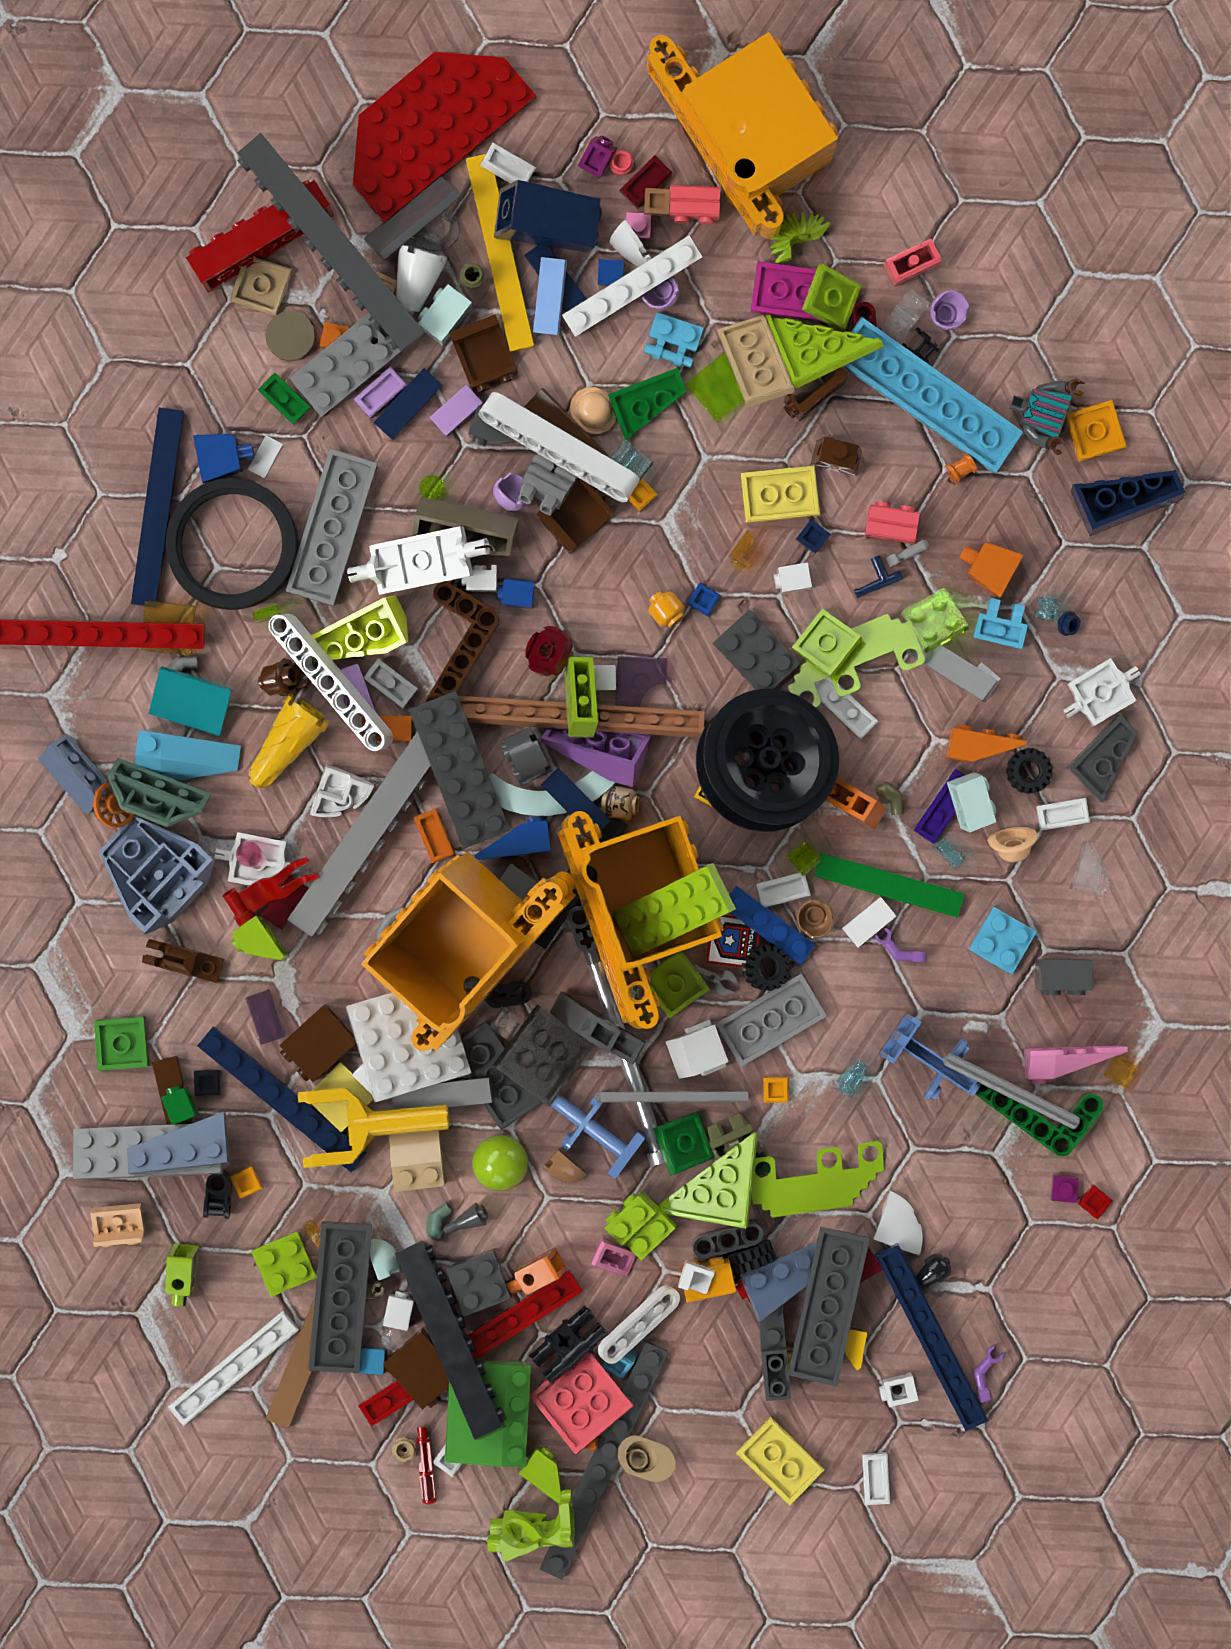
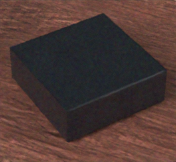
M220 1069L194 1071L195 1096L221 1094Z

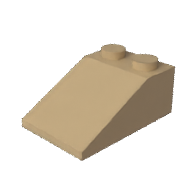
M440 1130L389 1135L394 1192L445 1186L446 1180Z

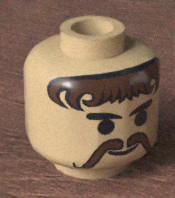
M613 786L609 789L608 794H603L601 807L605 808L609 818L629 820L633 815H637L639 796L636 795L632 788Z

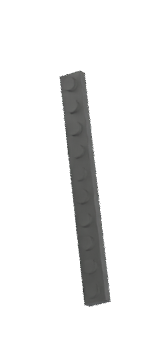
M645 1341L622 1390L634 1404V1407L602 1433L597 1443L598 1450H594L572 1497L575 1509L574 1547L549 1546L540 1565V1570L561 1580L563 1579L617 1464L618 1448L621 1442L630 1436L667 1357V1350Z

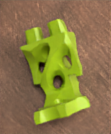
M571 1489L561 1491L559 1513L554 1520L546 1521V1514L505 1510L503 1518H492L490 1520V1534H488L487 1538L488 1552H501L502 1561L507 1562L518 1556L530 1553L537 1548L553 1545L562 1548L574 1547L575 1509L573 1507Z

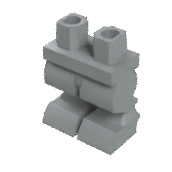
M537 453L522 479L518 499L525 504H531L534 497L541 500L542 503L539 509L550 516L556 509L559 510L578 477L560 466L556 467L555 463Z

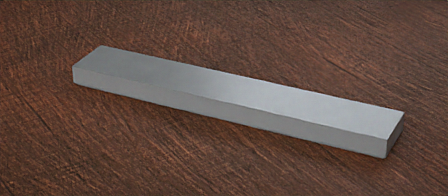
M596 1092V1101L747 1102L748 1092Z

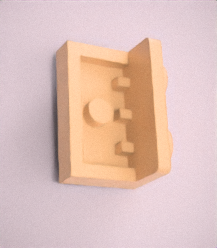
M141 1203L91 1208L90 1215L94 1231V1247H110L118 1244L134 1245L143 1242L146 1228Z

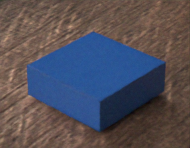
M599 259L598 285L609 286L623 277L624 261Z
M700 582L687 604L708 617L721 595Z

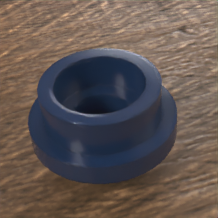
M1071 611L1063 613L1058 619L1059 633L1064 636L1076 634L1080 628V618Z

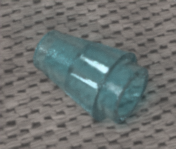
M855 1059L836 1080L837 1085L835 1089L849 1098H852L854 1094H858L868 1066Z

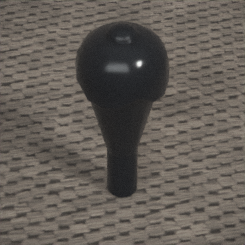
M940 1254L930 1255L924 1260L925 1264L915 1277L922 1289L937 1282H944L951 1274L949 1258L943 1257Z

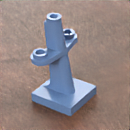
M906 1013L879 1055L894 1064L904 1050L936 1071V1075L924 1092L923 1097L926 1099H936L942 1089L939 1084L943 1077L973 1096L981 1084L945 1066L944 1058L915 1040L912 1036L922 1022ZM962 1038L951 1051V1054L963 1058L970 1046Z
M559 1094L551 1107L578 1126L573 1135L569 1132L561 1142V1145L564 1147L563 1150L567 1152L580 1133L584 1131L618 1157L608 1171V1174L616 1179L646 1138L645 1134L638 1130L630 1143L627 1144L592 1118L603 1103L597 1102L596 1096L590 1103L593 1106L589 1114H586Z

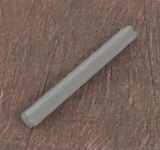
M948 1053L944 1060L945 1066L1072 1129H1075L1080 1122L1078 1116L954 1054Z

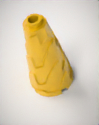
M289 694L284 700V705L273 727L249 768V782L258 789H261L263 786L268 787L272 785L286 767L306 747L312 744L330 724L327 719L322 723L321 720L324 718V715L300 698L297 703L293 702L295 698L293 694Z

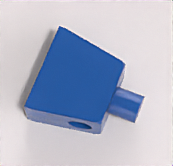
M234 434L193 435L203 484L243 472L241 460L255 458L252 443L238 445Z

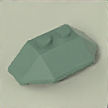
M117 758L108 774L120 809L166 827L201 814L211 796L208 792Z

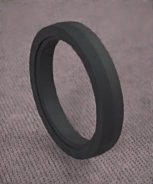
M237 478L210 481L187 494L174 510L166 533L167 558L178 583L189 595L203 604L226 610L253 607L276 594L291 575L298 550L296 527L285 504L264 486ZM227 494L248 496L264 504L276 518L282 536L281 555L273 573L258 587L239 594H222L202 586L188 570L182 552L184 529L192 514L208 500Z

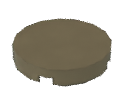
M294 311L281 312L273 317L267 325L265 333L266 343L271 352L280 360L289 362L304 358L313 349L316 339L314 327L309 319L301 313Z

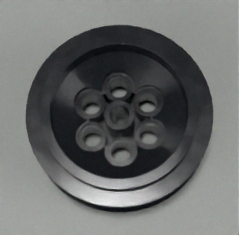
M779 689L752 690L730 700L708 722L700 736L696 750V773L700 787L708 802L721 816L731 823L757 832L784 830L806 819L828 798L836 783L839 770L838 745L828 721L815 706L804 698ZM749 736H755L759 741V745H753L750 742ZM774 739L782 742L783 749H779L774 745ZM735 755H741L745 760V764H739L735 759ZM784 762L792 764L793 772L785 769ZM746 777L754 780L755 787L747 785ZM770 781L778 783L779 791L771 788Z

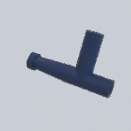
M880 555L871 558L870 560L879 579L859 589H854L857 599L862 595L903 580L900 570L888 575Z

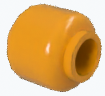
M658 591L650 598L651 605L648 608V613L659 626L673 628L685 617L683 614L685 606L672 591L665 593Z

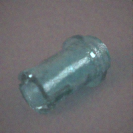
M945 837L933 847L949 862V867L952 865L956 868L965 859L962 855L963 852H959Z

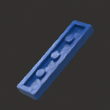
M734 886L729 896L736 909L729 913L773 946L783 950L785 955L801 965L815 944L741 888Z

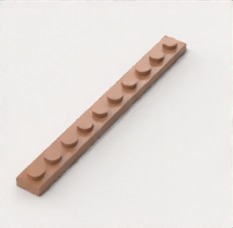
M458 696L468 723L568 729L567 706L565 702ZM597 705L598 724L596 731L700 738L704 730L705 711Z

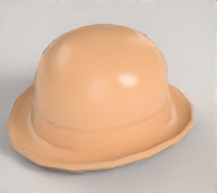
M586 387L577 391L571 400L570 413L571 417L585 432L601 435L612 428L615 424L616 416L607 395L608 393L597 387Z
M1011 827L995 831L989 836L987 841L990 847L996 850L1003 860L1019 862L1029 856L1031 846L1037 841L1038 834L1036 830L1029 827Z

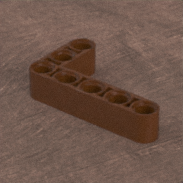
M441 582L435 586L433 596L436 602L468 621L471 625L425 702L452 691H456L458 694L499 624V617L494 609L447 582ZM443 588H448L452 591L450 599L446 601L438 598V593ZM463 601H471L473 609L469 613H462L459 608L460 604ZM486 613H490L495 617L494 623L490 626H484L481 623V617ZM477 634L482 638L481 645L476 648L470 647L468 644L469 637ZM460 656H466L469 659V664L464 669H459L455 665L456 659ZM452 677L456 680V686L453 690H445L443 688L445 678Z

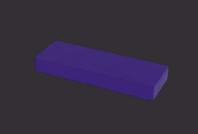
M956 768L913 829L914 832L932 844H935L956 813L947 782L965 776Z

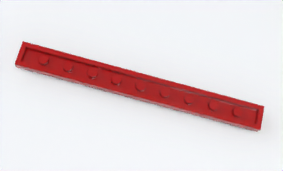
M0 619V645L204 649L205 623Z
M571 1271L564 1272L559 1279L539 1288L467 1334V1337L471 1336L475 1342L477 1350L474 1353L477 1359L583 1292ZM395 1380L361 1402L358 1407L372 1427L413 1401V1399L399 1382Z

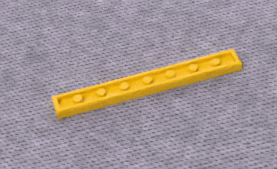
M483 154L466 158V163L510 353L533 348L534 343L511 243L508 240L494 238L499 191L495 174L480 166L486 155Z

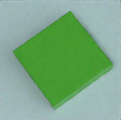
M145 1017L94 1021L98 1071L149 1066Z

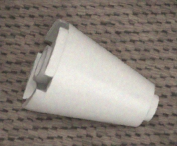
M403 244L398 248L396 297L406 310L414 316V312L421 311L447 262V257Z

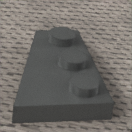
M1118 714L1066 768L1103 803L1106 792L1111 782L1114 781L1117 775L1116 772L1122 760L1125 759L1138 732L1122 715Z

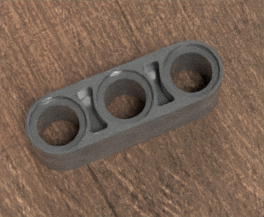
M749 1220L748 1227L754 1226L759 1231L754 1239H749L745 1236V1228L734 1226L702 1233L693 1239V1252L698 1258L708 1259L760 1243L763 1238V1230L757 1221ZM726 1233H730L735 1237L733 1244L729 1246L721 1243V1237ZM699 1241H708L711 1244L710 1249L704 1253L699 1252L696 1248Z

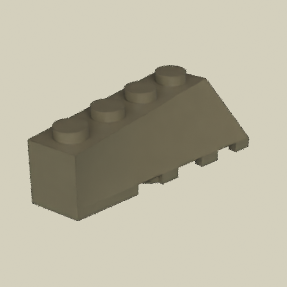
M421 496L415 514L412 537L464 526L467 543L486 538L489 545L481 546L480 549L490 547V554L488 555L510 556L516 536L518 518Z

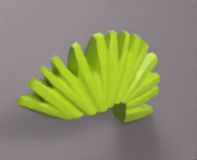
M802 212L800 223L795 213H792V218L786 215L788 223L783 219L779 235L770 239L777 241V243L770 246V250H773L771 254H781L776 259V264L792 259L791 247L793 244L821 238L831 223L828 221L823 224L825 218L821 217L818 220V214L813 218V213H810L806 221L805 213Z

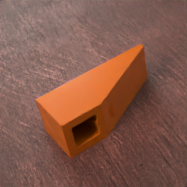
M958 724L957 728L950 730L945 758L970 763L1025 746L1027 741L1021 740L1022 736L1007 733L1006 737L996 736L997 731L982 729V733L972 731V726Z

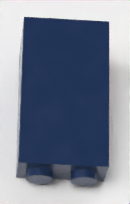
M516 180L500 189L494 238L587 252L595 248L598 243L599 233L597 232V225L602 215L601 199Z

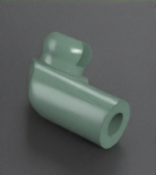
M446 1202L427 1217L426 1233L434 1240L442 1237V1220L453 1212Z

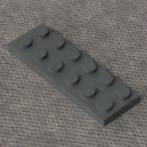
M456 691L409 708L411 718L462 848L465 849L510 831Z
M321 1221L308 1363L309 1371L359 1373L372 1224Z
M820 1226L788 1375L837 1386L870 1237Z

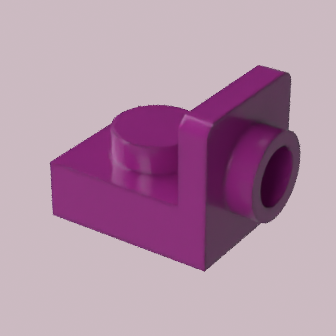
M595 136L587 146L578 166L600 178L617 147L612 145L613 141L609 138Z

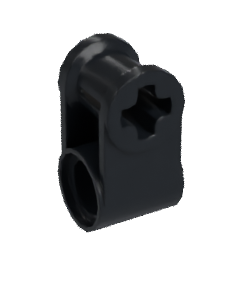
M223 1170V1174H211L207 1178L203 1205L204 1218L209 1216L230 1218L231 1179L229 1173ZM214 1177H221L225 1182V1186L223 1188H216L212 1181Z

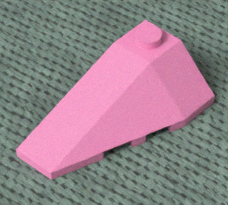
M1119 1045L1024 1048L1025 1078L1032 1080V1084H1046L1047 1079H1054L1128 1052V1047Z

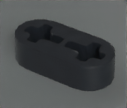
M525 982L496 985L493 990L496 989L500 994L507 993V997L499 999V1003L495 1004L494 1000H490L488 995L485 1001L493 1008L521 1005L530 1000L532 990ZM518 986H522L523 990L528 991V994L524 995V1000H519L518 996L510 997V992H515L518 990Z

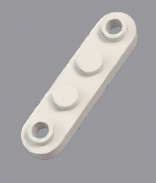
M669 1285L658 1288L601 1341L598 1347L599 1356L610 1364L622 1359L678 1306L680 1301L679 1293Z

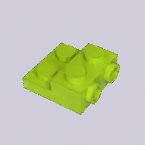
M643 1190L637 1195L634 1193L630 1194L622 1203L625 1207L619 1212L615 1209L605 1219L608 1223L604 1228L621 1246L625 1244L641 1261L677 1227V1224Z

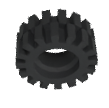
M1034 748L1023 749L1015 753L1008 761L1006 769L1007 779L1012 784L1011 786L1021 793H1036L1049 785L1050 779L1053 777V765H1051L1050 758L1046 757L1043 751L1040 752ZM1027 761L1034 762L1039 768L1037 778L1032 781L1025 780L1020 774L1022 764Z
M770 945L755 946L756 949H750L748 951L750 955H745L743 958L747 960L746 963H742V967L746 969V971H742L743 976H747L746 982L750 983L753 988L765 991H774V989L781 988L780 984L787 982L784 979L785 976H790L787 968H791V964L786 963L789 958L783 955L785 952L778 949V947ZM765 958H769L774 964L773 973L768 977H763L759 973V964Z
M770 1239L736 1250L728 1255L735 1275L759 1269L777 1260Z

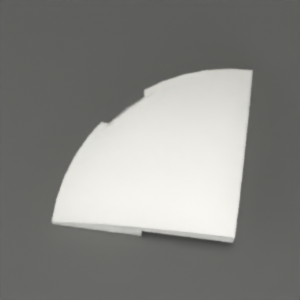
M624 220L612 234L609 243L625 259L639 267L649 261L651 257L649 254L645 256L646 250L627 221Z
M326 764L310 815L316 817L341 816V811L352 806L353 809H356L368 798L374 788V784L352 773Z
M889 1191L873 1239L890 1246L898 1243L902 1250L920 1255L923 1235L921 1224L917 1221L914 1209L900 1195Z

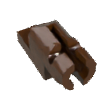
M152 939L148 940L146 947L162 951L163 956L160 958L146 954L143 955L142 963L218 983L224 958Z

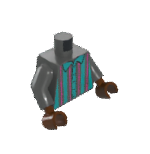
M1077 378L1072 379L1070 382L1054 381L1038 385L1036 389L1030 391L1027 399L1016 395L1013 396L1009 409L1022 413L1019 425L1023 427V433L1033 445L1051 449L1056 455L1062 453L1056 446L1058 444L1066 445L1059 435L1073 396L1069 393L1082 396L1084 392L1076 390V386L1085 384L1083 381Z

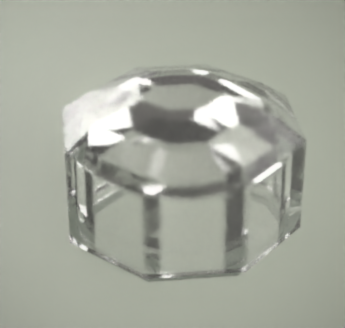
M387 1327L382 1332L381 1342L386 1349L397 1350L404 1345L406 1333L401 1329Z

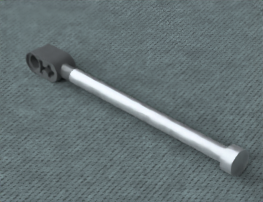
M576 906L570 910L568 921L577 947L584 952L605 1018L625 1029L595 941L591 943L592 947L587 948L586 944H581V940L584 939L582 931L579 934L576 932V928L581 929L588 925L587 919L583 924H576L573 921L572 915L576 910L584 911L583 906ZM586 930L588 936L593 937L591 930ZM619 1057L630 1092H646L636 1061L632 1065ZM634 1102L650 1149V1153L646 1154L650 1166L665 1163L653 1129L658 1127L650 1102Z

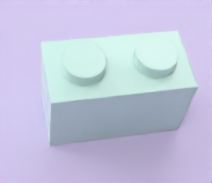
M447 285L444 289L441 287L433 297L435 302L429 309L425 307L417 318L419 320L418 324L424 332L442 346L449 339V332L454 331L473 307L470 300L450 285Z
M973 772L947 782L961 829L972 832L996 823L994 815L996 814V807L989 798V783L983 775Z

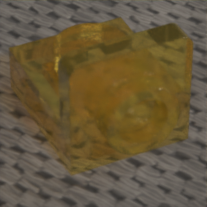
M749 531L744 533L728 556L732 559L730 564L740 571H743V569L749 571L752 567L751 563L741 557L742 554L747 556L755 545L752 542L755 536Z

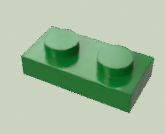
M275 372L258 389V392L293 426L311 409Z

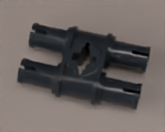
M583 1305L569 1320L567 1318L563 1319V1323L552 1333L545 1335V1341L529 1354V1357L538 1367L555 1352L559 1354L558 1359L542 1372L552 1385L568 1370H574L579 1362L588 1354H592V1348L609 1335L599 1322L583 1337L578 1335L579 1330L595 1317L586 1305Z

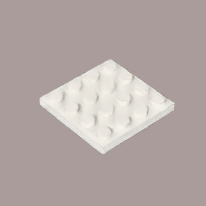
M393 993L346 1006L375 1103L471 1074L458 1029L437 1051L433 1048L427 1051H420L413 1046L411 1035L419 1025L416 1022L418 1016Z

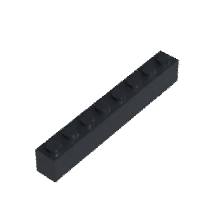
M420 1241L395 1253L474 1440H481L506 1428L504 1423L507 1420L503 1408L501 1406L498 1407L494 1398L497 1397L496 1391L492 1383L488 1384L484 1374L487 1371L482 1360H477L474 1353L477 1347L471 1336L467 1337L464 1330L467 1327L463 1315L461 1313L458 1314L454 1305L457 1304L453 1292L451 1290L448 1291L444 1282L447 1281V1277L442 1267H437L434 1260L437 1258L432 1244L428 1245L427 1242Z

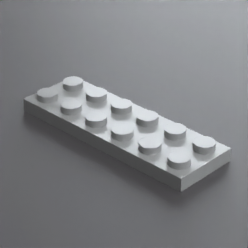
M329 449L286 592L327 605H335L378 463Z
M190 1124L74 1129V1180L223 1174V1164L131 1175L128 1174L127 1148Z

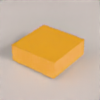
M639 477V483L628 501L640 512L658 494L642 477Z
M763 1077V1103H788V1077Z
M254 1166L229 1176L239 1199L263 1189Z

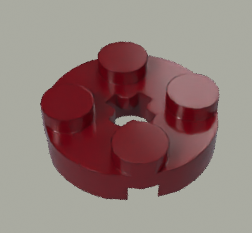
M555 626L543 627L545 630L540 633L535 632L529 639L525 650V658L529 660L528 667L533 672L541 676H557L562 673L564 665L570 656L573 641L561 629ZM551 648L549 654L547 655L545 653L546 649Z

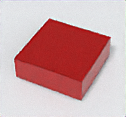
M1092 1184L1077 1204L1098 1220L1113 1200Z

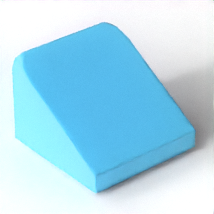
M631 1349L618 1362L610 1364L604 1361L602 1366L605 1370L623 1380L634 1364L638 1353Z

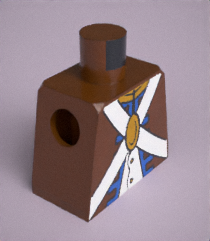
M823 437L816 440L810 465L856 476L862 450L859 445Z

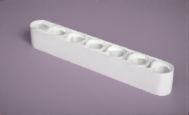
M492 392L478 412L479 417L488 425L620 502H626L639 483L638 476L631 470L502 394Z
M290 613L273 616L268 625L271 634L362 743L372 751L389 747L393 742L391 730L297 617ZM282 619L287 624L285 631L281 628ZM298 638L302 641L301 650L296 645ZM313 657L318 660L317 669L312 665ZM329 676L334 680L333 687H330L328 684ZM345 695L350 699L349 706H346L344 703ZM360 714H363L366 718L365 725L360 723ZM376 733H379L382 737L381 744H378L375 740Z

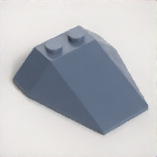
M136 816L133 817L130 823L121 827L99 850V854L128 917L145 934H149L175 921L208 885L215 862L197 843Z

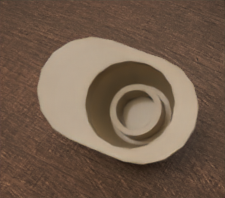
M630 1436L623 1440L618 1448L619 1464L631 1476L651 1482H661L671 1477L675 1470L676 1461L673 1453L668 1447L640 1436Z

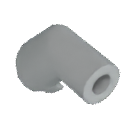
M176 657L166 668L182 672L184 669L198 668V657Z

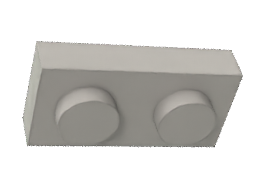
M379 658L364 676L366 681L403 709L418 690L417 687Z

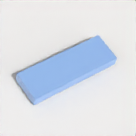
M541 257L533 329L535 333L559 335L567 260Z

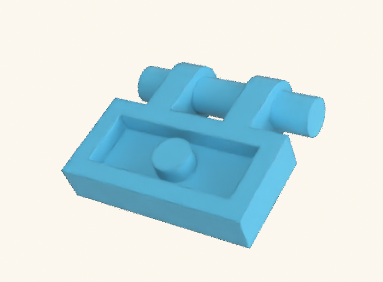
M656 312L649 338L658 341L656 346L646 343L643 353L652 355V358L657 360L662 358L674 362L673 365L678 367L683 365L691 368L693 358L684 355L686 350L696 353L704 328ZM665 343L679 347L677 353L663 349Z

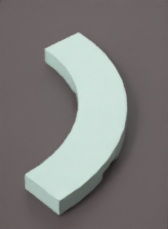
M591 771L574 784L593 802L607 792L616 782L609 781ZM493 773L489 776L499 804L503 809L531 816H551L567 813L547 791L518 788L506 783Z

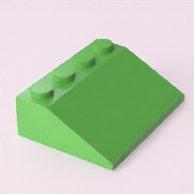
M482 1361L487 1371L484 1374L488 1384L492 1383L497 1397L494 1398L498 1407L501 1406L507 1420L504 1421L506 1428L481 1440H474L449 1381L445 1462L498 1467H525L531 1366L523 1361Z

